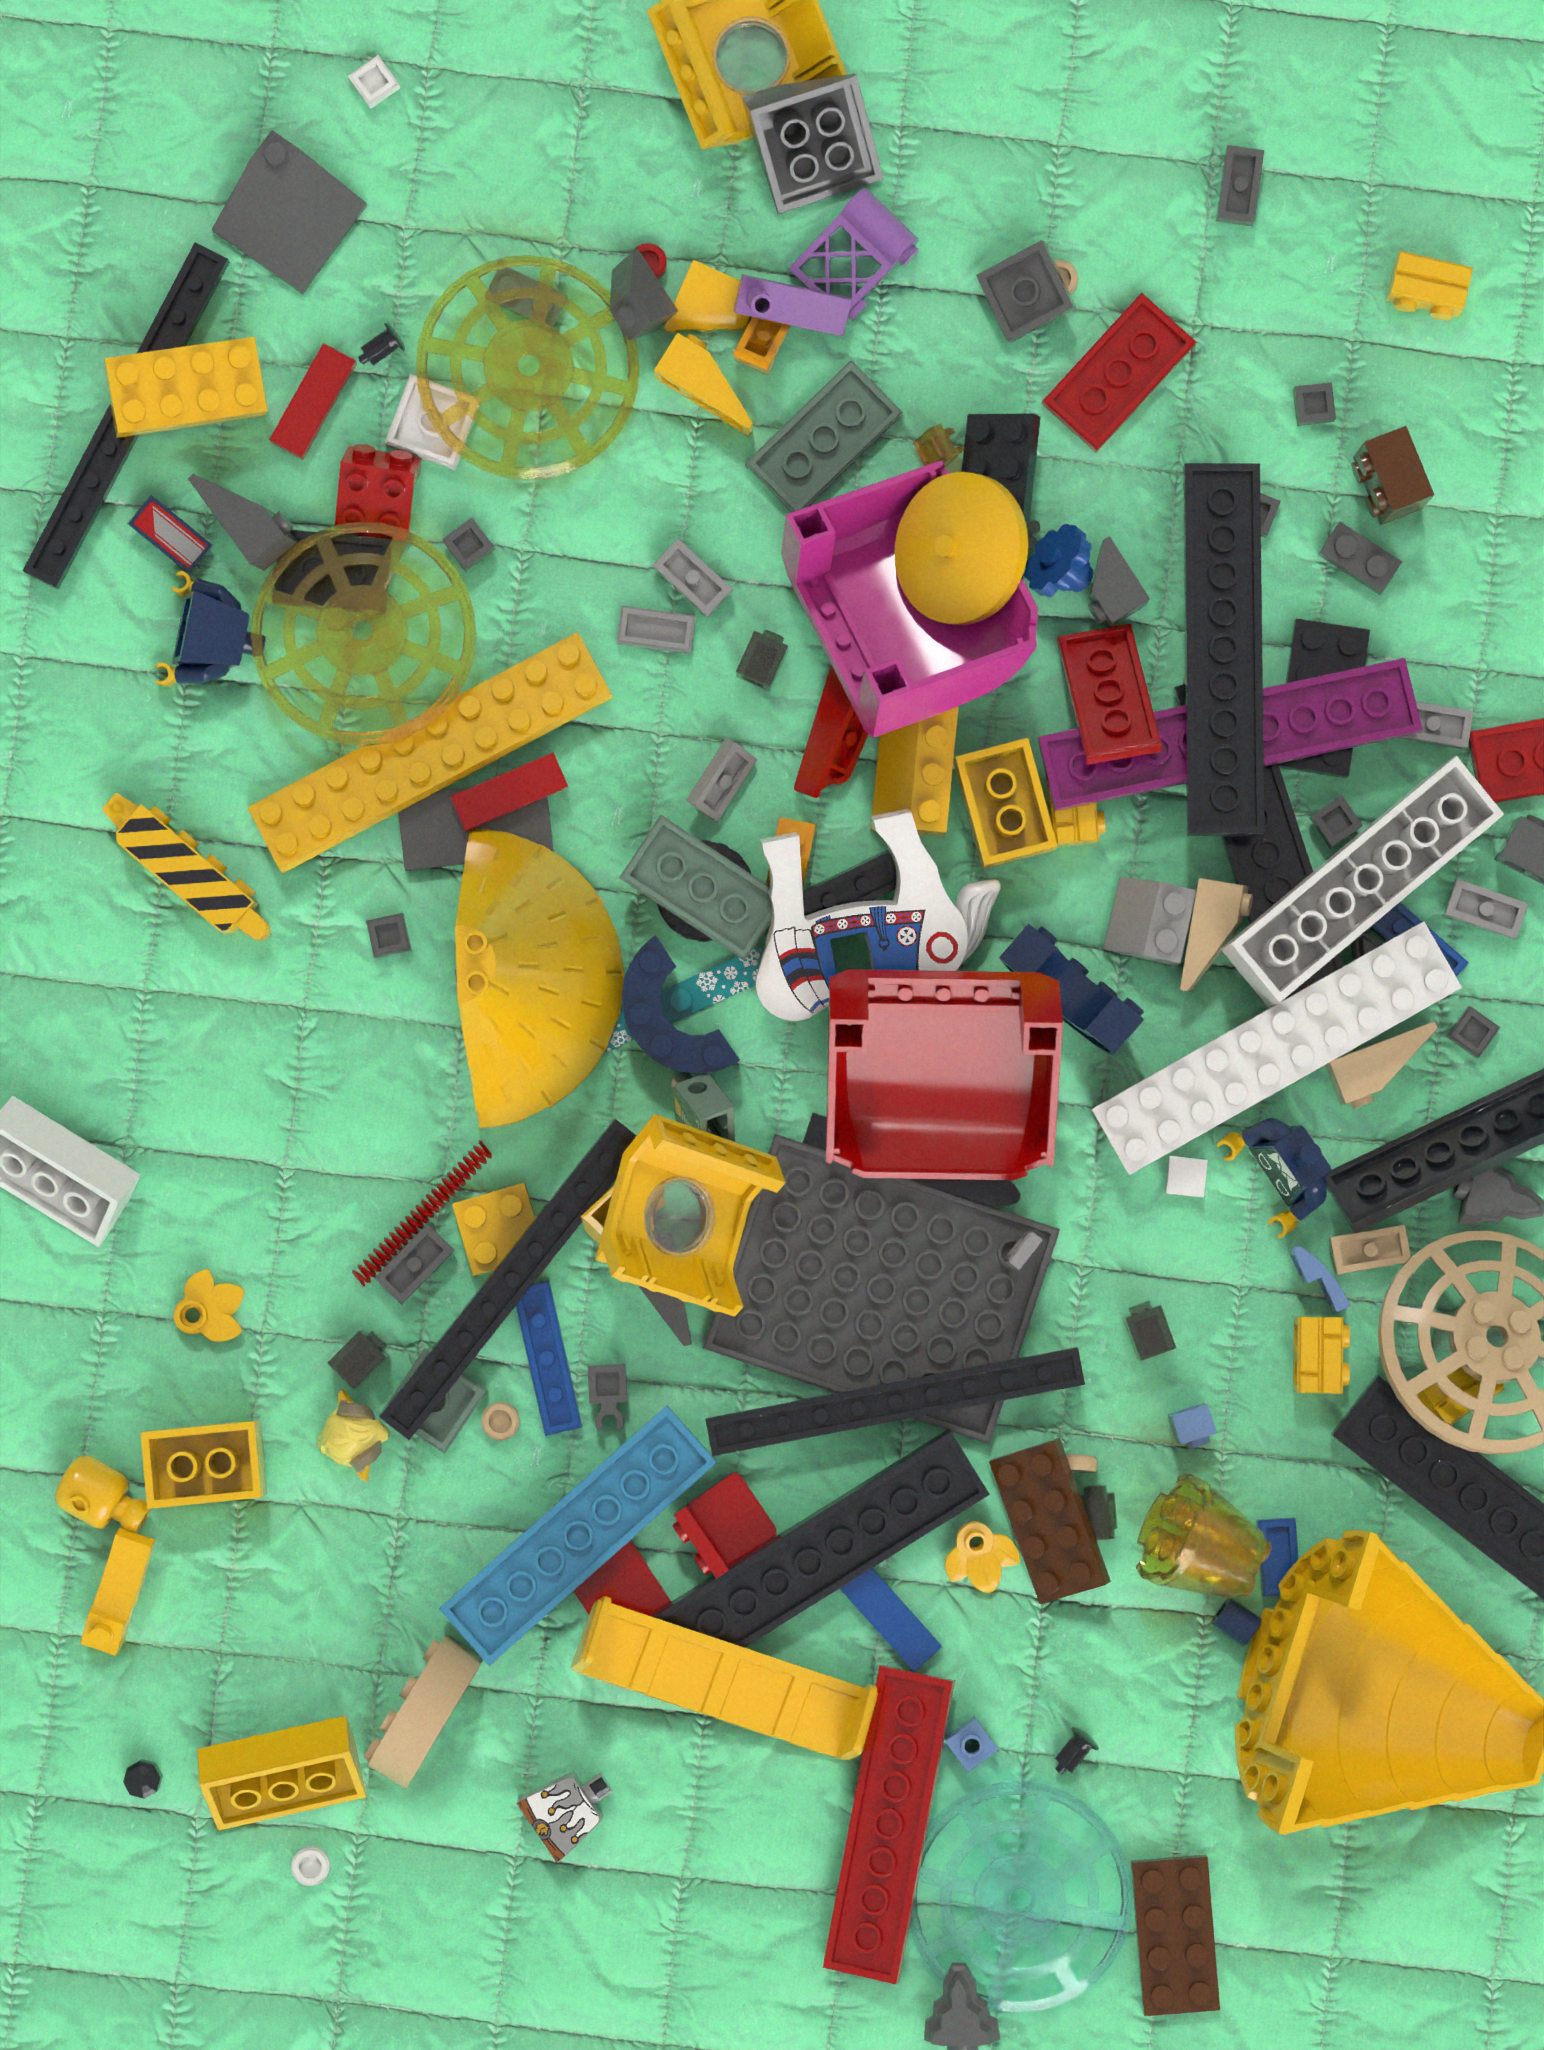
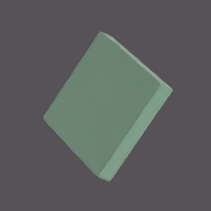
M424 1348L388 1403L429 1353L428 1349ZM462 1373L415 1434L441 1452L446 1453L488 1390Z

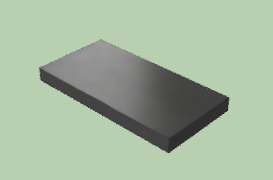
M469 788L437 791L398 812L405 871L464 865L469 831L465 832L450 796ZM548 797L474 828L508 832L541 844L554 852Z

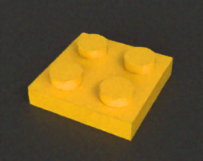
M525 1182L452 1204L473 1276L493 1271L535 1219Z

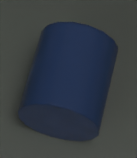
M1230 1596L1216 1612L1211 1624L1241 1646H1244L1254 1635L1262 1619Z

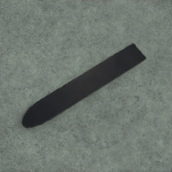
M812 1113L803 1143L826 1151V1117ZM909 1179L992 1206H1009L1018 1203L1021 1196L1017 1187L1009 1180Z

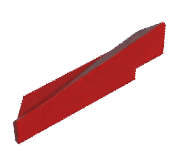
M832 664L794 784L795 791L814 798L819 797L820 791L831 784L841 785L850 779L868 737V733L863 729Z

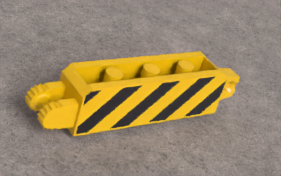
M115 793L104 805L102 810L118 828L116 832L117 843L223 934L235 933L240 928L250 938L256 939V941L260 940L262 942V940L266 941V938H269V935H271L270 925L254 911L259 906L252 899L256 892L240 878L235 883L227 878L223 873L228 868L212 854L205 859L195 849L199 843L183 829L179 834H176L169 828L167 824L171 819L154 805L148 810L142 804L137 806L118 793Z

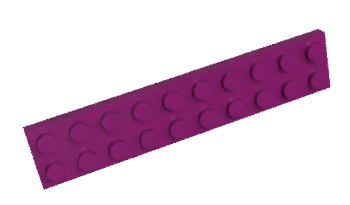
M1405 658L1263 688L1264 767L1421 733L1423 730ZM1186 705L1153 712L1161 740V752L1087 765L1078 728L1039 736L1038 744L1054 812L1186 784Z

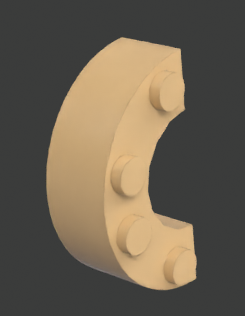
M445 1635L441 1643L435 1639L432 1641L422 1658L428 1662L418 1680L412 1676L409 1678L399 1695L405 1699L398 1713L392 1709L390 1710L379 1728L385 1732L382 1740L375 1737L364 1755V1758L369 1760L367 1766L405 1789L409 1786L483 1662L482 1657L478 1653L448 1635Z

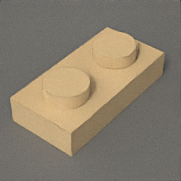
M1405 1225L1329 1237L1336 1275L1402 1264L1411 1258Z

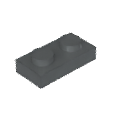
M1227 145L1216 221L1253 227L1264 150Z
M1342 522L1337 524L1318 553L1320 557L1379 595L1382 594L1402 563L1401 560Z
M427 1224L389 1262L375 1279L400 1304H403L455 1249Z

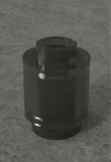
M1106 1485L1085 1486L1084 1494H1080L1096 1541L1114 1539V1529L1118 1528L1115 1492H1107Z

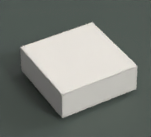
M379 55L348 75L350 82L370 109L400 89L399 83Z
M1169 1156L1165 1194L1203 1198L1208 1160Z

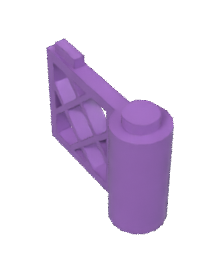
M863 188L846 204L839 216L788 269L808 289L823 292L816 284H826V293L831 294L830 284H852V301L848 317L853 321L868 305L863 299L891 269L899 263L906 266L917 255L919 249L916 245L919 239L867 188ZM840 227L851 236V252H830V237ZM856 242L866 251H856ZM825 244V252H817ZM851 257L852 278H830V258ZM856 257H873L882 266L872 277L856 278ZM810 258H825L826 279H809L800 269ZM857 283H866L857 292Z

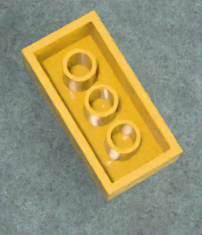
M255 337L104 359L103 364L116 438L262 417L268 412Z

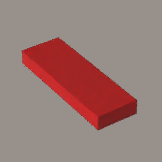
M323 343L269 441L303 460L357 365L356 360Z
M553 752L450 796L465 832H468L569 787Z

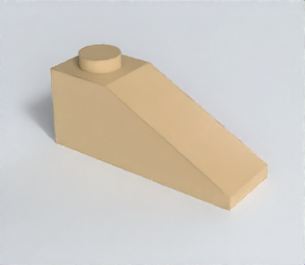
M1199 878L1180 990H1194L1221 953V948L1229 942L1242 924L1243 916L1249 917L1253 901V895L1247 894L1249 886Z
M1435 1021L1327 1063L1325 1067L1340 1105L1351 1103L1352 1108L1355 1109L1373 1102L1372 1094L1381 1091L1436 1031L1437 1025Z

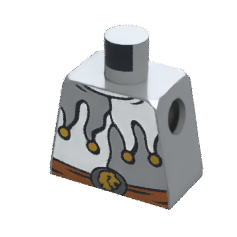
M573 1771L523 1794L518 1798L516 1804L558 1863L601 1822L603 1813L596 1803L612 1793L613 1790L601 1773L585 1784H582Z

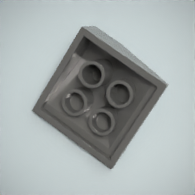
M855 73L777 85L742 97L750 130L778 214L884 179L858 78Z
M271 130L248 162L215 222L212 231L295 290L304 294L364 211L367 203L302 150Z

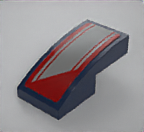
M152 495L149 496L127 523L188 574L212 546L211 543Z

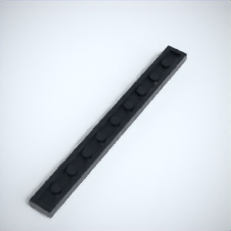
M196 242L193 244L137 353L185 347L230 263L228 258ZM111 404L108 406L22 570L24 573L57 590L61 586L139 435L116 438Z
M614 1118L383 1409L379 1418L408 1440L411 1439L582 1223L581 1216L605 1194L616 1180L623 1152L635 1139L636 1134Z
M1078 1347L719 1415L705 1418L712 1456L1081 1386L1085 1385L1079 1350Z

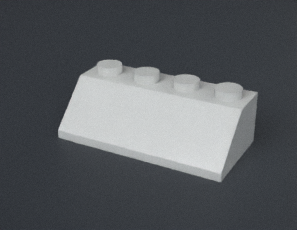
M12 1096L0 1110V1187L87 1241L100 1247L129 1202L141 1174L38 1112L32 1106Z

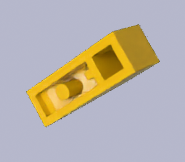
M677 333L654 369L655 379L745 435L750 436L753 431V422L710 352L705 350L707 345L694 335L688 334L687 337H684Z

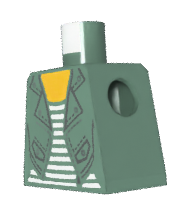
M686 1072L674 1077L671 1086L674 1089L676 1121L735 1142L734 1106L713 1078L706 1073L692 1077L690 1073Z

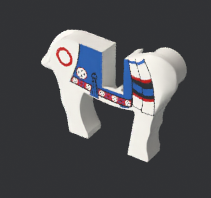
M908 809L870 816L873 829L883 838L895 862L897 879L893 901L874 900L847 903L804 916L800 838L798 833L793 832L759 839L761 850L770 870L768 894L772 909L771 924L765 940L766 946L756 975V991L759 1000L771 1014L788 1021L805 1020L829 1006V978L837 974L830 939L865 932L872 970L956 971L974 953L985 935L992 906L1001 890L1000 882L993 878L964 885L957 896L955 907L942 885L937 865L920 841L912 813Z

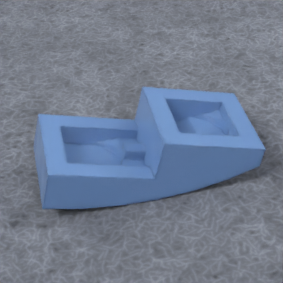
M1301 1246L1288 1248L1302 1283L1318 1280L1331 1312H1339L1350 1307L1338 1282L1315 1256Z

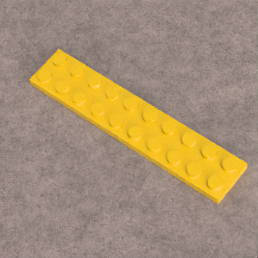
M576 632L247 808L274 861L283 874L607 702L613 696L579 633Z

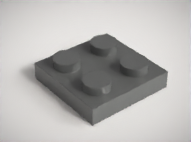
M1043 240L976 275L1009 343L1076 309Z

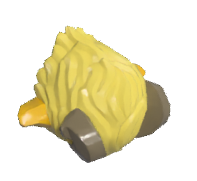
M341 1389L338 1393V1407L327 1418L325 1426L321 1429V1434L318 1435L316 1447L320 1449L322 1454H326L336 1463L354 1468L359 1478L366 1482L369 1479L370 1464L381 1454V1443L388 1440L390 1433L387 1426L375 1418L372 1409L367 1405L353 1402L347 1392Z

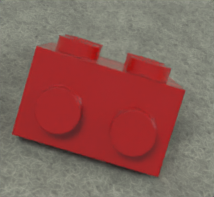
M357 444L353 447L348 446L340 462L335 528L339 532L392 539V541L398 542L406 541L410 532L414 485L421 471L422 458L413 457L411 453L403 450H394L389 453L377 451L373 446L366 444Z
M731 1473L674 1512L677 1522L672 1524L683 1543L685 1544L691 1540L699 1552L693 1557L704 1574L707 1575L712 1572L716 1579L729 1571V1565L757 1549L776 1535L775 1525L742 1476L738 1473Z

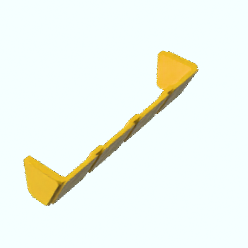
M603 1596L600 1600L598 1599L594 1602L571 1664V1669L579 1674L624 1689L633 1690L646 1696L841 1760H851L861 1755L878 1696L876 1686L868 1685L861 1687L612 1604L611 1598Z

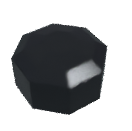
M141 1759L127 1768L123 1783L130 1795L145 1799L159 1790L163 1775L155 1762Z

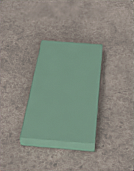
M851 360L745 463V466L791 512H795L809 507L903 415V412Z
M662 815L659 816L619 877L744 961L771 922L772 909L768 894L770 886Z

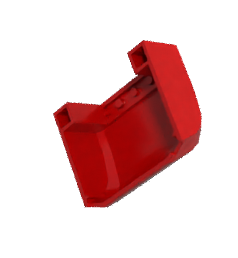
M848 969L829 978L826 1162L831 1164L832 1161L845 1165L851 1168V1173L862 1178L1017 1180L1028 1176L1027 1171L1045 1164H1048L1049 1167L1054 1166L1063 1031L1059 981L1039 972Z

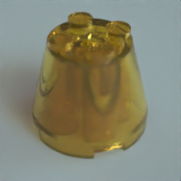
M1192 1474L1178 1476L1177 1485L1168 1494L1160 1492L1145 1517L1137 1544L1143 1546L1142 1562L1140 1561L1136 1565L1138 1574L1143 1579L1158 1586L1226 1598H1234L1238 1595L1243 1597L1249 1596L1254 1589L1255 1576L1259 1567L1271 1552V1542L1265 1540L1263 1531L1209 1483Z

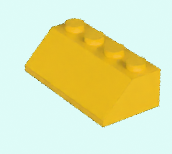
M959 706L879 736L872 816L908 809L912 813L918 835L945 837L947 833Z
M346 1716L328 1718L319 1722L293 1726L279 1731L253 1735L248 1738L217 1743L197 1749L199 1785L218 1831L366 1798L356 1743Z

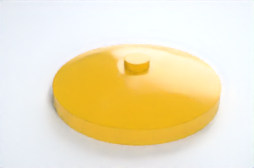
M954 472L932 480L914 496L901 518L896 534L894 554L898 580L907 599L926 617L937 622L954 625H969L983 621L998 612L1008 602L1021 581L1028 555V532L1024 515L1016 499L1008 489L996 480L984 475Z

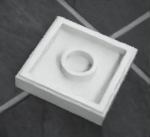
M410 374L385 445L396 450L407 451L413 456L456 471L481 400Z

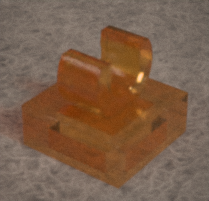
M938 424L929 428L913 442L925 466L941 460L945 468L964 450L962 445L954 448L950 442L949 437L955 433L953 428L944 429L942 424Z

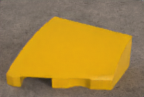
M693 260L674 302L678 312L666 322L664 331L676 333L678 330H700V332H713L715 329H727L729 331L746 330L752 317L733 311L740 280Z

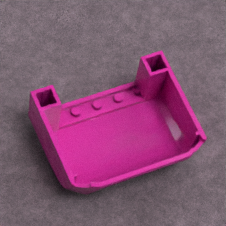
M941 460L797 510L785 516L781 555L787 576L863 729L873 738L938 715L993 691L1011 679L1024 666L1037 645L1036 623L1038 607L1022 578L1012 597L998 612L983 621L969 625H954L934 621L920 613L904 594L895 567L896 534L901 518L914 496L932 480L951 473L944 468V463Z

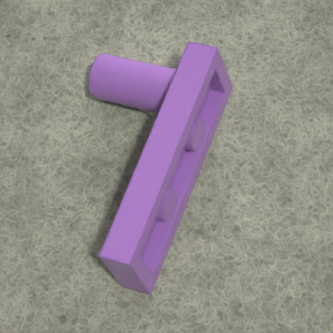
M742 274L733 311L742 315L843 336L852 300L849 297Z

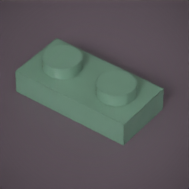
M500 263L487 290L485 299L549 330H553L568 299V295Z

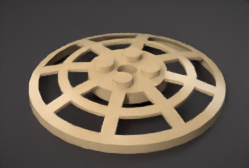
M1465 1231L1447 1235L1428 1244L1413 1255L1396 1273L1389 1285L1380 1309L1378 1324L1379 1352L1386 1378L1396 1397L1408 1413L1427 1431L1443 1441L1467 1451L1490 1455L1513 1454L1533 1449L1544 1443V1387L1539 1391L1528 1371L1534 1365L1538 1356L1544 1358V1341H1541V1332L1537 1322L1544 1317V1283L1525 1269L1515 1266L1517 1247L1529 1252L1543 1262L1544 1250L1531 1242L1513 1235L1493 1231ZM1492 1240L1501 1242L1500 1261L1478 1260L1462 1264L1458 1267L1443 1250L1451 1245L1468 1241ZM1430 1258L1444 1275L1428 1291L1422 1302L1421 1309L1397 1305L1400 1294L1409 1277L1424 1261ZM1477 1272H1499L1496 1292L1491 1291L1478 1294L1465 1277L1468 1274ZM1514 1277L1530 1285L1543 1297V1300L1528 1308L1522 1301L1512 1296ZM1452 1284L1465 1303L1457 1309L1453 1316L1433 1312L1440 1295ZM1394 1321L1417 1324L1418 1348L1427 1370L1408 1382L1401 1370L1396 1354ZM1430 1327L1449 1331L1448 1338L1452 1354L1440 1362H1437L1431 1345ZM1488 1329H1496L1502 1334L1503 1345L1501 1347H1495L1488 1342L1486 1337ZM1461 1367L1467 1374L1479 1380L1480 1385L1477 1398L1460 1390L1449 1380L1447 1375ZM1516 1380L1526 1398L1523 1401L1514 1403H1492L1496 1384L1508 1383ZM1436 1383L1453 1401L1473 1411L1468 1432L1465 1433L1457 1430L1439 1419L1420 1401L1416 1394ZM1532 1410L1542 1430L1534 1435L1517 1439L1493 1440L1483 1438L1489 1415L1513 1416Z

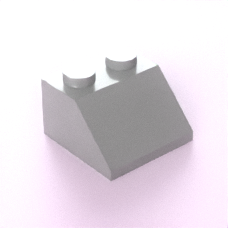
M1119 877L1103 950L1169 966H1178L1181 963L1197 890L1158 881Z

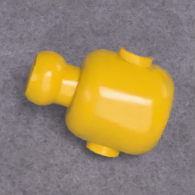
M88 1455L79 1456L70 1464L55 1492V1502L62 1510L97 1529L105 1528L114 1519L120 1523L123 1529L138 1533L151 1509H147V1501L127 1496L129 1481L125 1475Z

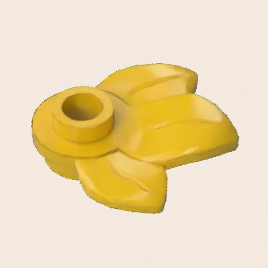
M208 1269L201 1270L187 1280L184 1289V1299L177 1304L174 1310V1322L182 1332L187 1334L202 1333L206 1338L214 1342L231 1340L242 1333L241 1326L232 1317V1314L241 1305L245 1291L242 1287L231 1283L215 1285L211 1272ZM191 1308L197 1309L200 1313V1318L195 1323L187 1319V1312Z
M972 1521L964 1524L958 1530L956 1546L947 1554L945 1559V1571L950 1582L959 1581L968 1576L976 1589L985 1593H992L1000 1582L1001 1567L1019 1564L1020 1554L1013 1541L1007 1535L992 1533L986 1524ZM975 1536L981 1537L982 1540L978 1546L973 1547L969 1545L971 1538Z

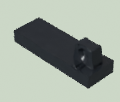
M885 850L804 890V916L842 904L873 901L895 890L897 879L896 866L890 852Z

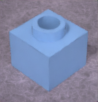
M1201 1403L1168 1414L1177 1443L1180 1445L1187 1443L1188 1449L1210 1443L1208 1436L1217 1433L1208 1404Z
M972 1716L944 1738L967 1772L998 1750L996 1744L975 1716ZM975 1739L979 1742V1747L975 1752H968L965 1749L967 1740Z

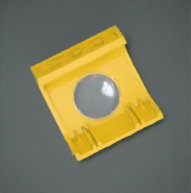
M661 0L647 10L701 150L737 144L753 138L742 101L743 96L777 85L847 75L818 0Z
M654 1114L623 1152L595 1260L608 1264L611 1277L621 1282L639 1285L652 1292H660L676 1297L683 1302H691L706 1307L711 1311L722 1312L735 1317L744 1306L734 1279L733 1268L750 1205L763 1188L777 1193L786 1183L777 1157Z

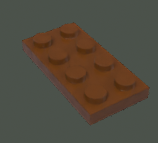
M1060 1437L990 1460L989 1463L1039 1604L1110 1583L1108 1571Z
M1207 1855L1131 1860L1144 2016L1219 2011L1220 2000Z

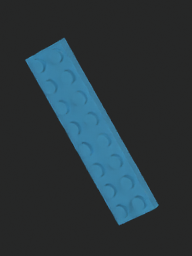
M666 1405L445 1602L439 1610L490 1666L717 1463L716 1459L670 1407Z

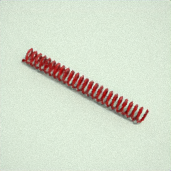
M479 1140V1145L483 1150L473 1145V1149L478 1155L468 1151V1155L472 1160L463 1156V1160L468 1167L462 1162H458V1166L463 1172L456 1167H452L456 1176L447 1172V1176L452 1183L446 1178H442V1182L447 1188L437 1183L436 1186L441 1193L431 1189L437 1200L431 1195L426 1194V1198L432 1205L424 1199L421 1200V1204L425 1209L415 1205L421 1216L415 1211L410 1210V1214L416 1221L409 1216H405V1219L410 1226L400 1221V1225L406 1233L399 1227H394V1230L401 1238L393 1232H389V1235L394 1242L384 1237V1241L390 1249L382 1243H379V1247L386 1255L373 1248L374 1253L379 1259L372 1254H368V1257L374 1265L368 1260L363 1259V1263L370 1271L362 1265H358V1269L364 1276L356 1270H352V1273L363 1287L365 1282L371 1283L370 1277L375 1278L376 1272L382 1271L380 1265L383 1267L387 1266L385 1260L391 1261V1255H397L396 1249L399 1251L403 1249L401 1244L407 1245V1239H413L412 1233H419L417 1227L420 1229L424 1228L422 1222L429 1223L428 1217L434 1218L432 1211L439 1213L440 1209L438 1206L445 1207L443 1200L450 1202L448 1194L455 1196L454 1190L461 1191L459 1184L462 1186L466 1185L463 1178L471 1180L469 1173L476 1175L475 1168L482 1169L479 1162L487 1164L485 1157L492 1158V1154L483 1144L482 1140Z

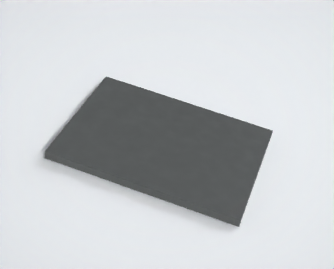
M774 1134L768 1154L777 1157L786 1183L777 1193L763 1188L751 1203L733 1268L734 1279L744 1307L735 1317L722 1312H715L703 1347L704 1349L835 1393L1018 1358L1060 1229L909 1179L862 1178L851 1173V1168L835 1161H832L831 1164L826 1162L825 1150ZM1024 1232L1035 1233L1042 1239V1242L1021 1269L1014 1270L1004 1262V1258ZM1004 1400L914 1417L912 1419L945 1430L950 1429L951 1432L990 1444Z

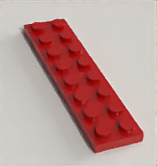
M886 1665L879 1666L875 1685L878 1696L864 1744L823 1968L895 1985L899 1983L955 1680Z

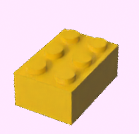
M1028 738L955 757L953 764L982 870L1055 851L1058 846Z
M260 1420L140 1432L147 1509L262 1498L267 1495Z

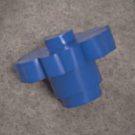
M1069 524L1062 525L1057 532L1055 530L1048 531L1044 538L1037 542L1035 554L1030 556L1026 562L1024 577L1030 581L1029 587L1040 596L1047 597L1054 596L1058 589L1074 592L1084 590L1090 584L1094 575L1093 568L1090 567L1089 552L1092 545L1086 540V533L1076 525Z

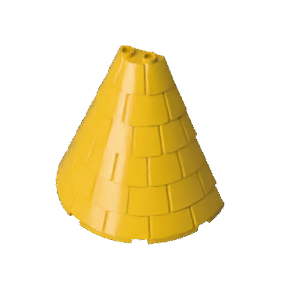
M472 829L469 831L455 923L457 1001L479 1128L498 1127L522 1121L546 1108L554 1106L575 1090L595 1068L608 1047V1042L620 1015L624 983L623 958L616 929L603 905V901L584 876L560 855L541 844L508 832L489 829Z
M1363 1530L1343 1531L1342 1538L1338 1540L1325 1538L1311 1547L1296 1561L1278 1584L1281 1597L1275 1608H1264L1260 1618L1262 1621L1252 1636L1247 1650L1237 1698L1245 1701L1244 1718L1235 1724V1748L1240 1779L1247 1798L1257 1801L1260 1807L1257 1812L1258 1817L1269 1828L1279 1834L1287 1835L1288 1833L1316 1826L1325 1828L1406 1808L1412 1811L1449 1801L1458 1802L1494 1792H1503L1539 1784L1541 1775L1544 1772V1698L1527 1684L1500 1654L1495 1653L1469 1623L1463 1622L1405 1561L1399 1560L1378 1537V1534Z

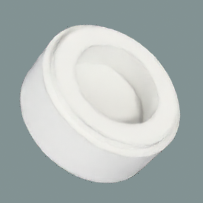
M306 1846L300 1849L294 1856L291 1864L292 1874L295 1879L306 1886H314L321 1883L329 1874L331 1867L328 1854L318 1846Z

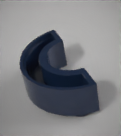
M1028 924L1002 953L999 959L1010 972H1039L1058 980L1063 1021L1104 1052L1115 1055L1144 1021L1141 1017L1144 1011L1128 997L1124 1001L1119 999L1118 995L1104 982L1100 981L1096 985L1086 977L1089 971L1073 957L1068 960L1060 952L1058 947L1055 946L1058 940L1042 926L1036 930Z
M653 936L634 956L623 983V1013L634 1040L655 1061L681 1072H715L739 1062L740 1059L719 1029L706 1035H689L677 1030L666 1019L661 1007V988L666 977L676 968V965L658 938Z

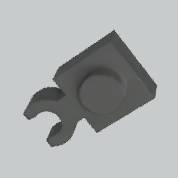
M626 1364L587 1366L589 1403L601 1404V1410L595 1418L597 1430H603V1418L606 1415L615 1416L617 1419V1429H622L624 1426V1416L617 1409V1403L628 1402Z

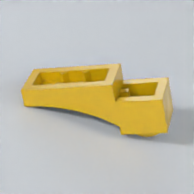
M123 1528L118 1529L98 1591L88 1613L80 1644L114 1656L117 1655L125 1641L133 1610L139 1600L155 1539Z

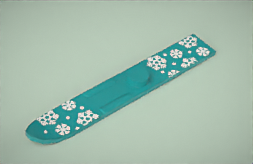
M760 947L753 949L745 961L737 956L661 990V1007L666 1019L670 1023L675 1022L755 986L756 975L763 956ZM621 1008L618 1021H616L605 1052L634 1040L626 1024L623 1008Z

